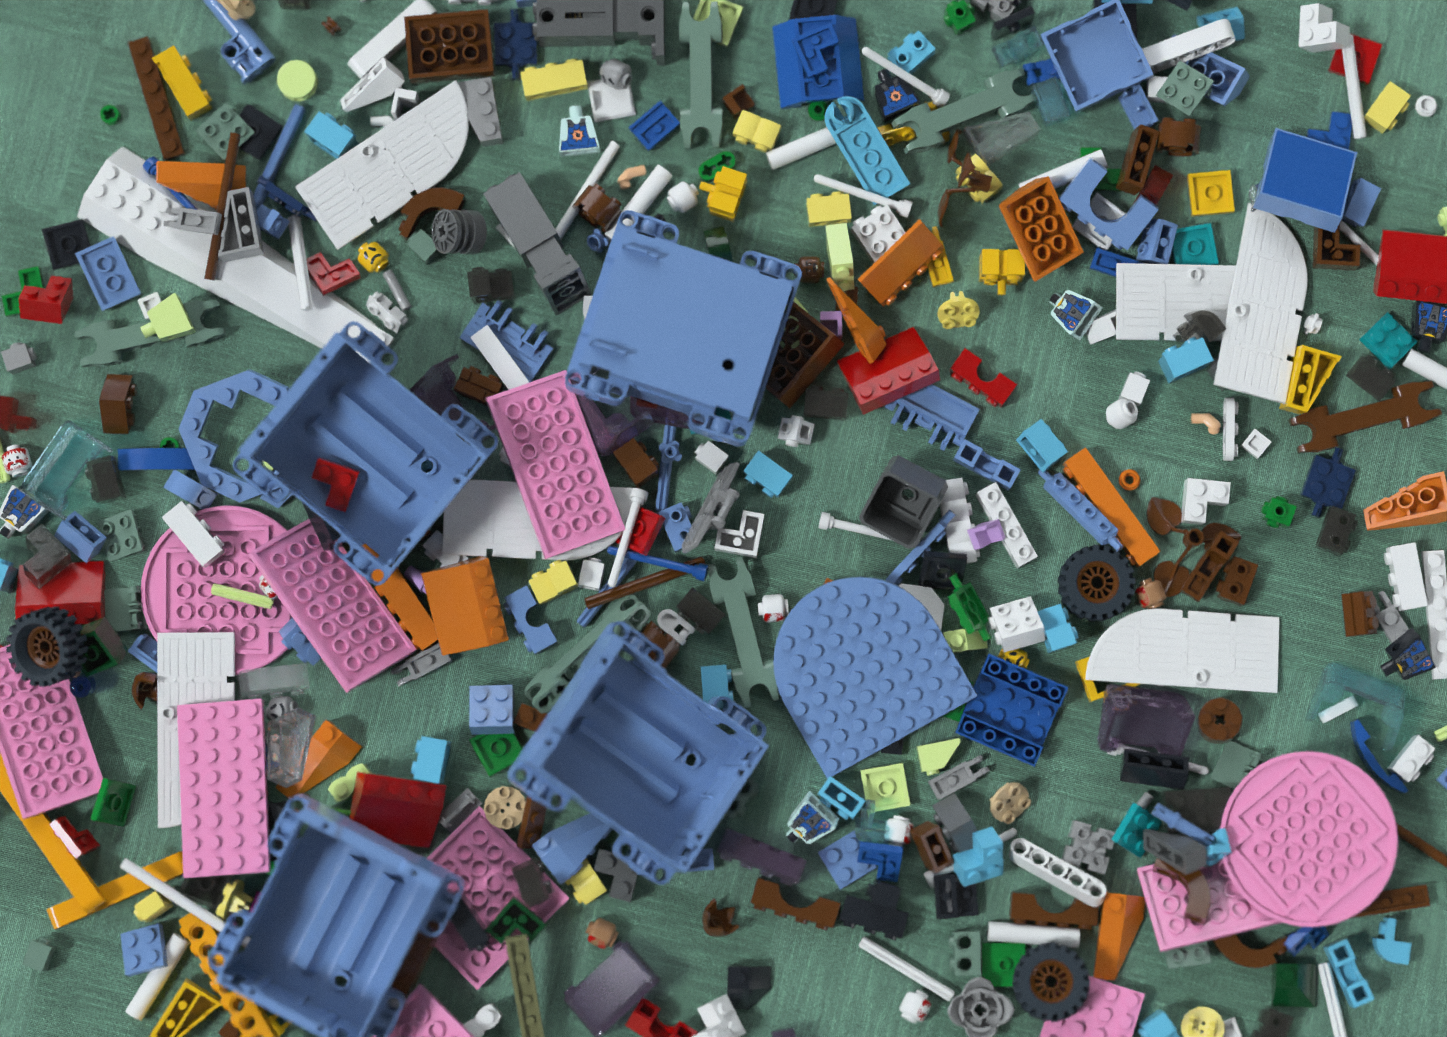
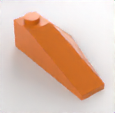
M157 161L156 183L178 193L186 194L192 197V199L206 203L211 208L217 210L225 164ZM235 165L231 190L246 187V166Z
M830 277L827 278L828 285L858 350L870 364L873 363L886 346L883 338L886 336L885 331L881 325L877 326Z
M1445 472L1422 476L1410 486H1404L1394 495L1388 498L1385 497L1364 509L1367 531L1429 525L1447 521V480Z
M325 720L275 788L289 799L297 794H304L348 765L362 746L331 721Z
M1106 892L1100 908L1093 972L1094 978L1115 981L1142 923L1145 908L1144 897Z

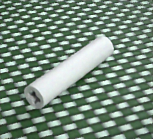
M826 127L768 151L766 156L772 170H775L837 143Z
M1100 149L1021 182L1019 187L1026 185L1034 179L1049 176L1054 189L1059 188L1073 180L1089 157L1105 168L1108 165Z
M657 165L622 212L632 210L644 214L673 176L662 166ZM619 216L604 234L610 241L612 240ZM624 219L622 221L626 226L634 224L631 219Z
M1411 348L1405 356L1402 365L1447 390V367Z
M989 921L987 941L1036 945L1056 943L1059 946L1064 945L1078 948L1080 929Z
M173 933L165 946L168 966L148 973L125 1010L127 1014L137 1020H143L189 946L190 941L177 933Z

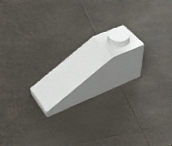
M383 57L340 100L343 110L349 112L391 96L395 89H401L405 82L402 72Z

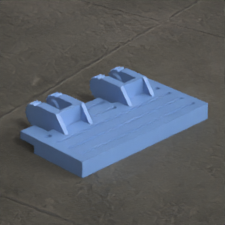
M498 300L491 310L489 306L482 303L459 338L480 351L470 337L488 325L529 382H532L553 350L547 344L544 345L541 351L538 350L549 333L544 330L539 335L535 344L531 345L528 341L537 330L538 325L533 323L526 333V330L512 321L504 328L503 326L511 316L513 309L510 307L506 309L499 322H496L493 318L502 307V302Z
M933 384L885 405V408L891 411L894 410L896 404L899 405L890 422L894 425L898 422L902 410L910 414L903 424L902 429L907 431L915 414L918 417L914 423L931 431L934 423L937 424L928 443L933 444L936 441L940 430L947 433L946 438L940 445V449L943 451L953 433L956 436L952 443L961 446L980 410Z

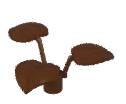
M956 129L949 144L947 163L950 164L952 160L962 166L957 188H946L939 202L938 221L939 226L942 228V218L952 193H975L976 190L988 193L992 181V176L974 170L975 166L972 163L970 153H967L963 162L956 158L955 151L958 136L962 133L960 129ZM968 178L967 185L971 187L960 188L964 180Z
M1152 497L1147 507V520L1151 529L1160 535H1166L1170 530L1184 534L1183 544L1186 546V549L1176 563L1163 561L1158 564L1154 571V580L1161 582L1166 597H1172L1181 592V588L1189 577L1188 569L1179 566V564L1191 549L1196 548L1201 543H1205L1204 549L1206 550L1220 531L1238 542L1242 537L1234 529L1220 523H1210L1202 531L1199 529H1191L1190 531L1187 529H1177L1175 526L1181 523L1182 518L1179 506L1172 501Z

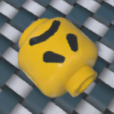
M365 242L358 249V262L370 273L381 272L389 263L388 252L377 242H371L370 244Z
M1002 648L998 655V658L1026 669L1030 661L1027 658V652L1020 648L1004 652Z

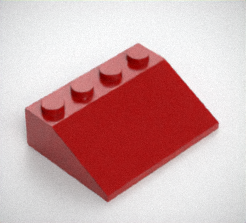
M1383 229L1373 287L1374 294L1379 297L1447 304V236Z
M914 326L885 339L886 346L871 364L860 351L837 361L863 415L940 381L939 370Z
M105 561L19 565L15 619L26 613L54 606L60 607L59 611L63 609L69 611L68 617L74 615L77 618L74 622L76 625L81 624L83 626L105 617Z
M357 772L350 820L394 843L429 848L443 809L447 785Z

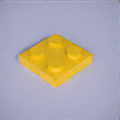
M1230 170L1190 173L1187 175L1191 217L1235 212Z

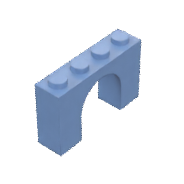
M1089 157L1060 195L1059 200L1065 210L1076 212L1078 214L1077 218L1086 225L1091 223L1095 226L1094 231L1100 236L1105 237L1107 235L1112 239L1111 243L1120 250L1122 248L1128 250L1159 209L1143 195H1140L1124 216L1114 220L1099 217L1090 205V197L1095 187L1107 173V169Z

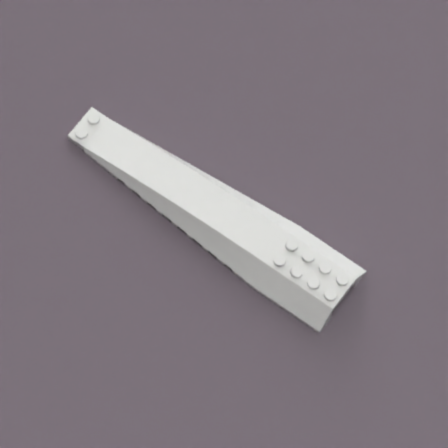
M121 147L105 161L83 196L77 215L79 219H83L84 222L109 237L114 236L118 243L149 262L287 330L321 349L336 332L340 333L346 324L352 321L360 323L367 330L373 332L388 347L394 340V337L376 327V324L334 293L330 292L323 296L310 276L313 309L309 311L301 310L294 264L263 241L264 254L228 262H222L219 258L215 281L204 279L212 234L183 231L163 226L164 221H178L177 215L173 216L166 213L167 208L180 209L185 207L165 186L156 183V176L149 175L143 169L144 159L124 147ZM184 194L198 210L216 212V209L211 208L210 205L201 201L198 202ZM352 326L349 329V335L353 338L359 336L360 328Z

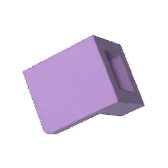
M821 311L820 323L842 340L841 311Z
M999 519L981 523L967 530L974 550L1005 539Z

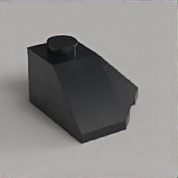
M728 965L727 996L734 1009L749 1010L771 989V966Z

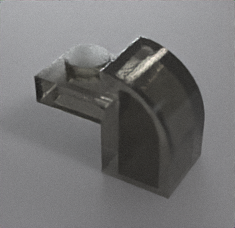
M1205 310L1193 311L1184 315L1187 321L1176 328L1177 332L1173 337L1177 342H1185L1193 334L1197 333L1200 338L1203 337L1205 342H1211L1227 328L1214 313Z

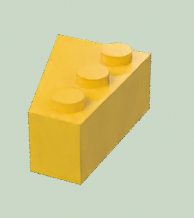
M173 45L152 58L190 121L213 109L209 103L213 100L207 90L202 91L199 84L202 82L196 72L192 74L189 67L192 65L186 55L181 56Z
M1304 345L1296 347L1295 357L1291 358L1293 368L1286 404L1280 403L1279 409L1296 414L1308 412L1320 393L1323 384L1330 377L1333 368L1342 356Z
M186 978L149 1037L184 1036L191 1028L221 1005L220 998Z

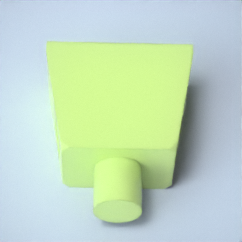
M173 293L150 309L147 314L151 322L140 327L145 338L157 334L162 342L196 332L180 297L176 293Z

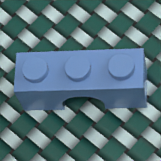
M966 439L963 440L953 458L954 462L993 483L996 482L997 485L1008 491L1021 470L1004 460H998L988 455L982 448Z
M527 585L504 597L506 603L503 605L509 615H514L516 619L514 625L518 633L523 632L527 640L523 642L529 653L533 651L537 655L558 643L548 623L540 627L529 625L527 615L538 604Z

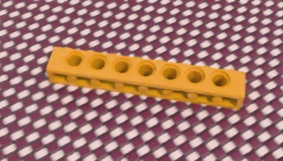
M192 913L178 920L181 925L180 931L182 935L189 939L192 944L190 946L192 953L196 957L198 956L202 962L200 963L201 969L212 980L210 981L211 987L216 993L219 992L222 998L220 1003L232 1015L230 1020L236 1029L239 1028L242 1035L240 1037H279L261 1005L235 991L229 993L227 987L215 981L219 974L210 968L208 964V951L214 947L220 932ZM204 929V935L198 939V933ZM216 954V961L224 964V957ZM244 1001V1008L239 1011L238 1005L240 1002ZM254 1019L255 1025L249 1029L248 1024Z

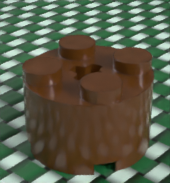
M1162 118V123L1159 124L1158 129L1160 132L1156 150L1159 153H1162L1163 150L1168 151V155L1176 157H1190L1192 152L1198 155L1201 127L1196 124V120L1186 118L1183 121H1175L1173 118Z
M588 185L572 207L574 209L578 207L580 209L578 214L595 228L599 225L603 227L601 231L606 232L621 213L620 207L622 204L616 198L612 197L610 199L604 194L606 191L600 185Z
M650 621L649 624H645L640 633L661 648L664 653V659L660 666L665 670L680 651L679 647L681 644L668 633L664 636L665 632L654 622ZM651 650L648 654V658H650L652 661L655 660L656 655L655 652Z
M1221 697L1205 703L1197 719L1200 735L1206 741L1213 744L1229 743L1237 736L1242 725V715L1237 705ZM1216 718L1224 719L1223 724H1215Z

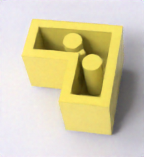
M557 560L549 564L550 568L547 569L546 573L542 570L531 575L532 579L529 580V583L540 605L579 587L566 561Z

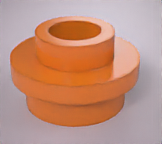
M1127 469L1120 474L1119 484L1123 489L1132 491L1139 486L1140 476L1135 470ZM1126 477H1132L1133 483H1126Z

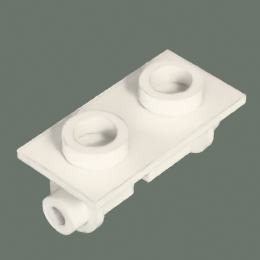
M375 292L373 296L370 295L366 304L368 310L373 315H377L388 329L398 333L400 326L407 323V315L397 306L391 310L388 309L392 302L383 293Z

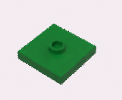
M480 734L469 739L489 778L511 767L523 750L515 734Z
M103 778L91 820L124 827L136 785Z
M981 943L982 978L990 981L994 987H1013L1014 970L1022 955H1025V944Z

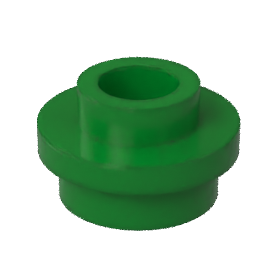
M824 101L812 102L808 107L810 118L814 121L824 120L828 105ZM821 107L823 111L816 113L815 108Z

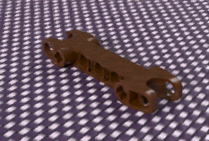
M1410 382L1391 388L1392 399L1330 415L1328 405L1309 409L1308 412L1289 419L1290 426L1303 424L1312 431L1311 441L1296 448L1298 454L1322 452L1338 447L1337 436L1397 420H1400L1402 429H1408L1442 415L1441 409L1425 410L1418 403L1419 394L1434 387L1433 382Z

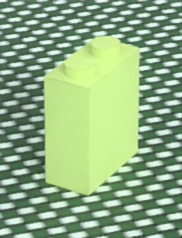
M847 223L827 225L826 241L831 279L843 291L855 289L853 259Z

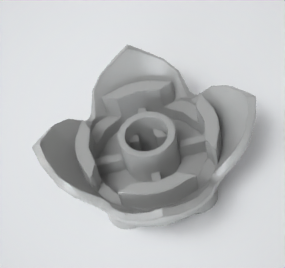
M977 977L969 981L965 985L963 992L951 1001L947 1012L955 1025L965 1029L968 1037H994L998 1026L1010 1020L1014 1007L1005 995L995 991L994 985L990 981ZM977 1004H981L982 1007L986 1008V1011L982 1012L981 1016L974 1012Z

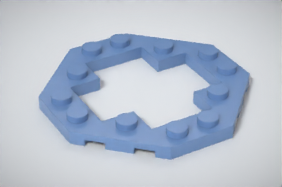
M251 369L194 390L179 426V432L201 485L239 503L262 493L255 490L246 480L212 465L219 445L200 436L214 401L229 408H234L242 390L276 406L289 390V387ZM275 470V471H271V472H273L275 475H278V474H279V472L276 471V470Z

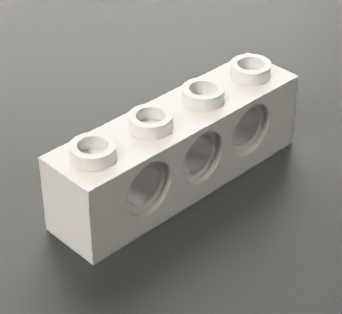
M995 482L977 492L976 497L989 520L999 519L1005 535L1002 543L1016 568L1018 569L1038 557L997 483Z

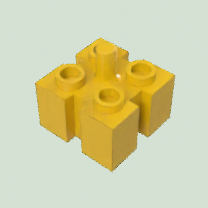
M723 166L721 172L717 171L715 175L714 185L702 181L699 189L710 192L707 199V207H709L711 215L734 222L747 185V174Z
M982 249L979 256V282H984V285H996L998 282V295H1006V285H1018V282H1022L1025 275V261L1019 249Z

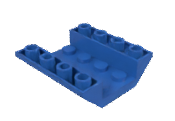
M839 15L792 19L772 26L780 109L798 108L802 106V103L837 100L843 96H853L860 101H864L856 18ZM831 23L839 44L820 51L828 71L808 79L792 43V38Z
M988 654L973 687L977 697L966 703L955 733L1035 767L1043 749L1042 745L1069 687Z

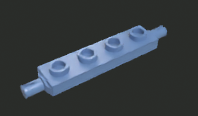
M1041 470L1038 471V474L1046 481L1043 488L1101 545L1110 544L1117 552L1123 548L1124 545L1115 538L1118 529L1060 472L1051 475L1047 470L1043 473Z
M950 509L942 518H939L936 526L895 568L885 581L899 585L903 580L900 576L905 571L910 573L917 565L915 560L920 555L923 557L924 551L932 549L929 545L934 540L939 542L946 534L944 529L948 526L947 524L956 516Z

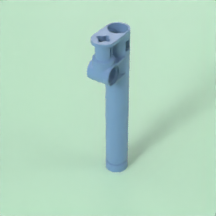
M203 0L232 36L221 48L223 58L233 70L239 73L243 84L251 82L275 62L276 57L245 19H232L228 11L217 0ZM230 50H237L234 57H227ZM262 52V55L258 57L257 54Z

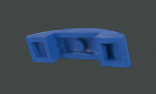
M186 448L118 449L119 471L195 470Z
M1356 719L1350 722L1352 739L1364 765L1385 786L1396 792L1406 793L1408 789L1398 775L1391 773L1387 776L1365 745L1364 741L1370 738V735L1360 721Z

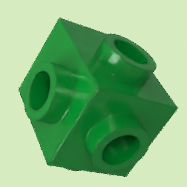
M954 0L947 4L943 19L948 28L951 27L956 36L975 26L976 20L973 16L975 12L970 3L966 4L965 0L959 2Z
M1272 497L1263 504L1261 513L1264 514L1262 520L1267 521L1266 525L1273 528H1279V526L1288 528L1297 506L1289 504L1288 500L1283 497Z

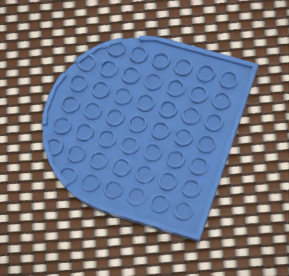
M861 576L837 579L817 587L803 597L790 611L776 640L774 675L780 696L827 779L977 697V693L927 608L902 587L882 579Z

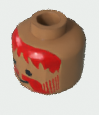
M1151 578L1139 582L1140 587L1135 590V593L1142 608L1155 609L1164 605L1163 601L1167 597L1159 580L1152 581Z
M601 917L595 922L591 921L585 931L589 934L588 942L602 950L607 949V947L611 948L619 934L616 931L617 927L615 924Z

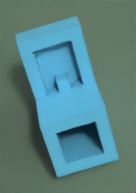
M1383 917V921L1379 923L1381 939L1372 938L1375 952L1379 957L1388 962L1409 965L1411 943L1394 941L1396 919Z

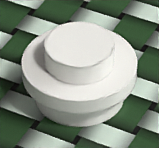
M1422 96L1416 101L1415 109L1419 115L1429 117L1435 113L1437 103L1431 96Z

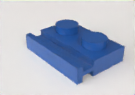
M660 100L629 126V130L649 152L679 127L680 122Z

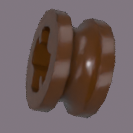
M329 16L326 22H321V25L333 37L336 31H341V28Z

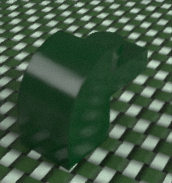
M724 226L703 231L709 255L733 262Z

